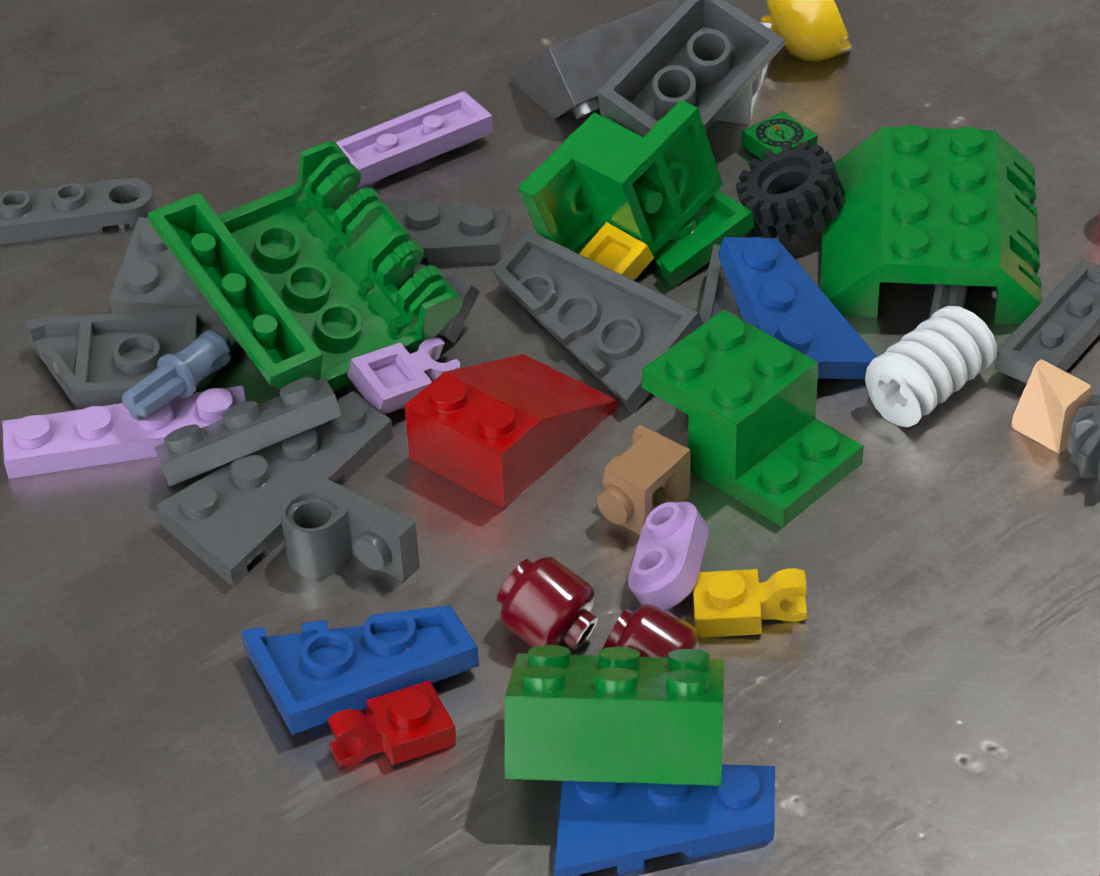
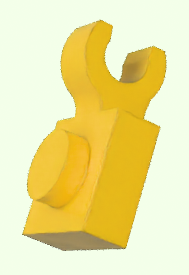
M789 568L780 570L762 583H759L758 569L699 572L696 585L693 588L695 628L698 630L699 638L762 635V620L798 622L807 619L805 596L807 595L805 570Z

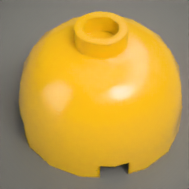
M766 0L769 14L761 17V22L772 23V31L785 39L784 47L791 56L802 61L819 62L834 58L853 49L847 39L849 36L834 0Z

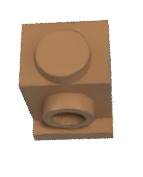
M641 424L632 431L633 445L623 454L614 456L607 464L602 477L604 490L597 496L598 508L605 518L639 535L645 525L647 516L653 509L666 502H684L690 496L691 451Z

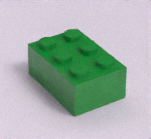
M557 645L535 646L528 650V654L517 653L505 694V779L721 786L724 659H710L708 652L697 649L674 650L668 654V658L640 657L638 650L627 647L605 648L598 652V656L570 655L568 648Z

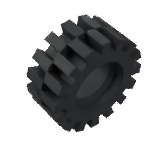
M799 142L797 148L793 150L791 144L788 143L781 145L782 152L774 154L771 148L763 152L765 160L761 162L754 158L748 163L751 171L742 170L740 173V183H736L737 196L740 203L753 212L755 228L752 230L758 237L763 235L764 238L776 239L779 235L781 243L791 242L792 235L798 233L800 240L810 237L807 230L813 227L818 232L827 227L824 221L825 218L834 221L838 217L837 208H843L845 203L843 195L845 193L830 153L828 151L824 152L823 147L817 144L810 149L808 142Z

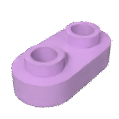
M666 502L657 506L647 516L645 525L641 530L628 577V586L641 605L653 604L666 610L685 599L695 587L709 535V527L692 503Z

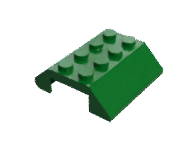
M904 125L901 127L883 126L834 162L845 193L843 195L845 203L843 208H837L839 215L834 221L824 219L827 227L823 229L820 290L843 317L877 318L880 282L996 287L997 297L994 323L1022 324L1043 302L1041 277H1038L1041 267L1037 207H1034L1036 199L1035 169L1027 158L995 130H979L973 127L941 129L923 128L917 125Z
M334 141L324 142L300 152L298 181L296 184L217 215L200 192L148 212V222L267 382L279 388H283L287 384L302 378H313L314 381H317L324 377L333 392L352 384V381L347 376L352 358L400 342L409 354L418 352L420 344L425 340L434 338L458 313L463 304V299L451 284L443 279V274L435 265L424 266L422 269H418V272L413 274L412 278L408 279L399 290L397 289L415 270L414 268L419 266L424 256V251L412 240V236L383 201H380V196L372 187L368 188L366 186V188H361L351 195L352 191L360 184L362 174Z

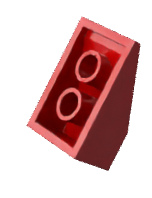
M524 354L446 371L405 404L409 457L411 461L505 510L618 409L617 399Z

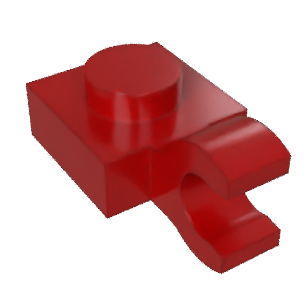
M430 680L366 700L367 715L359 710L347 709L337 712L328 718V724L336 740L329 742V748L339 767L358 764L366 758L381 752L386 753L393 766L456 745V726Z

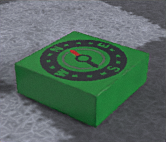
M784 111L742 130V146L762 161L765 160L763 152L771 148L774 154L782 152L781 145L790 143L792 149L795 150L799 142H808L810 149L818 143V135Z

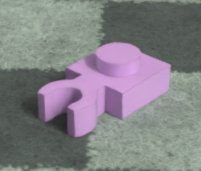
M431 338L422 342L418 352L409 354L400 342L352 358L347 376L366 401L383 414H387L404 408L408 401L442 373L459 369L461 363L457 359L447 363L437 362L436 360L440 358L444 342L441 338Z

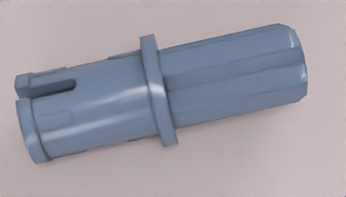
M209 330L202 333L200 337L192 341L190 345L174 355H163L157 362L156 371L123 394V406L129 411L132 418L143 421L176 396L181 398L190 397L194 394L197 384L211 373L229 363L231 356L227 354L230 352L228 345L220 335Z

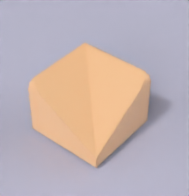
M1040 359L1033 368L1013 414L1011 427L1046 448L1060 454L1068 447L1071 420L1075 416L1077 407L1088 405L1092 386Z

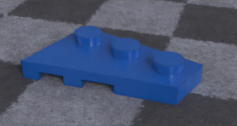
M724 237L718 251V257L743 320L817 361L818 379H865L867 367L877 355L778 239L761 237Z
M451 605L373 614L362 626L328 629L327 621L322 620L302 623V633L267 637L265 627L241 630L244 648L291 735L326 723L328 718L337 712L347 709H364L368 699L429 680L432 684L479 666L478 646Z
M722 764L721 786L562 781L554 876H580V874L616 867L619 875L644 869V860L682 852L690 858L774 840L775 766Z

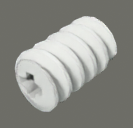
M946 306L937 310L930 319L921 322L915 330L904 335L900 342L891 345L884 354L875 357L867 367L865 382L868 395L874 407L884 419L897 426L910 427L917 424L922 416L930 414L937 404L948 400L952 392L959 391L968 380L977 377L982 369L989 367L997 358V344L994 335L986 323L969 310L958 306Z

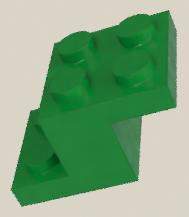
M680 100L662 119L655 123L653 128L644 137L593 113L518 187V190L536 233L579 254L605 223L608 222L647 244L654 256L721 188L723 183L698 107Z
M726 310L719 312L642 368V388L688 415V449L691 450L690 472L782 528L863 464L864 445L816 419L818 362Z

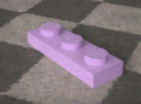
M462 91L336 143L362 174L360 184L357 185V188H360L492 134L493 119L486 109L465 91Z

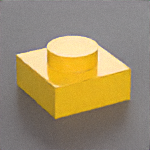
M608 222L605 223L579 253L633 281L654 258L647 244Z

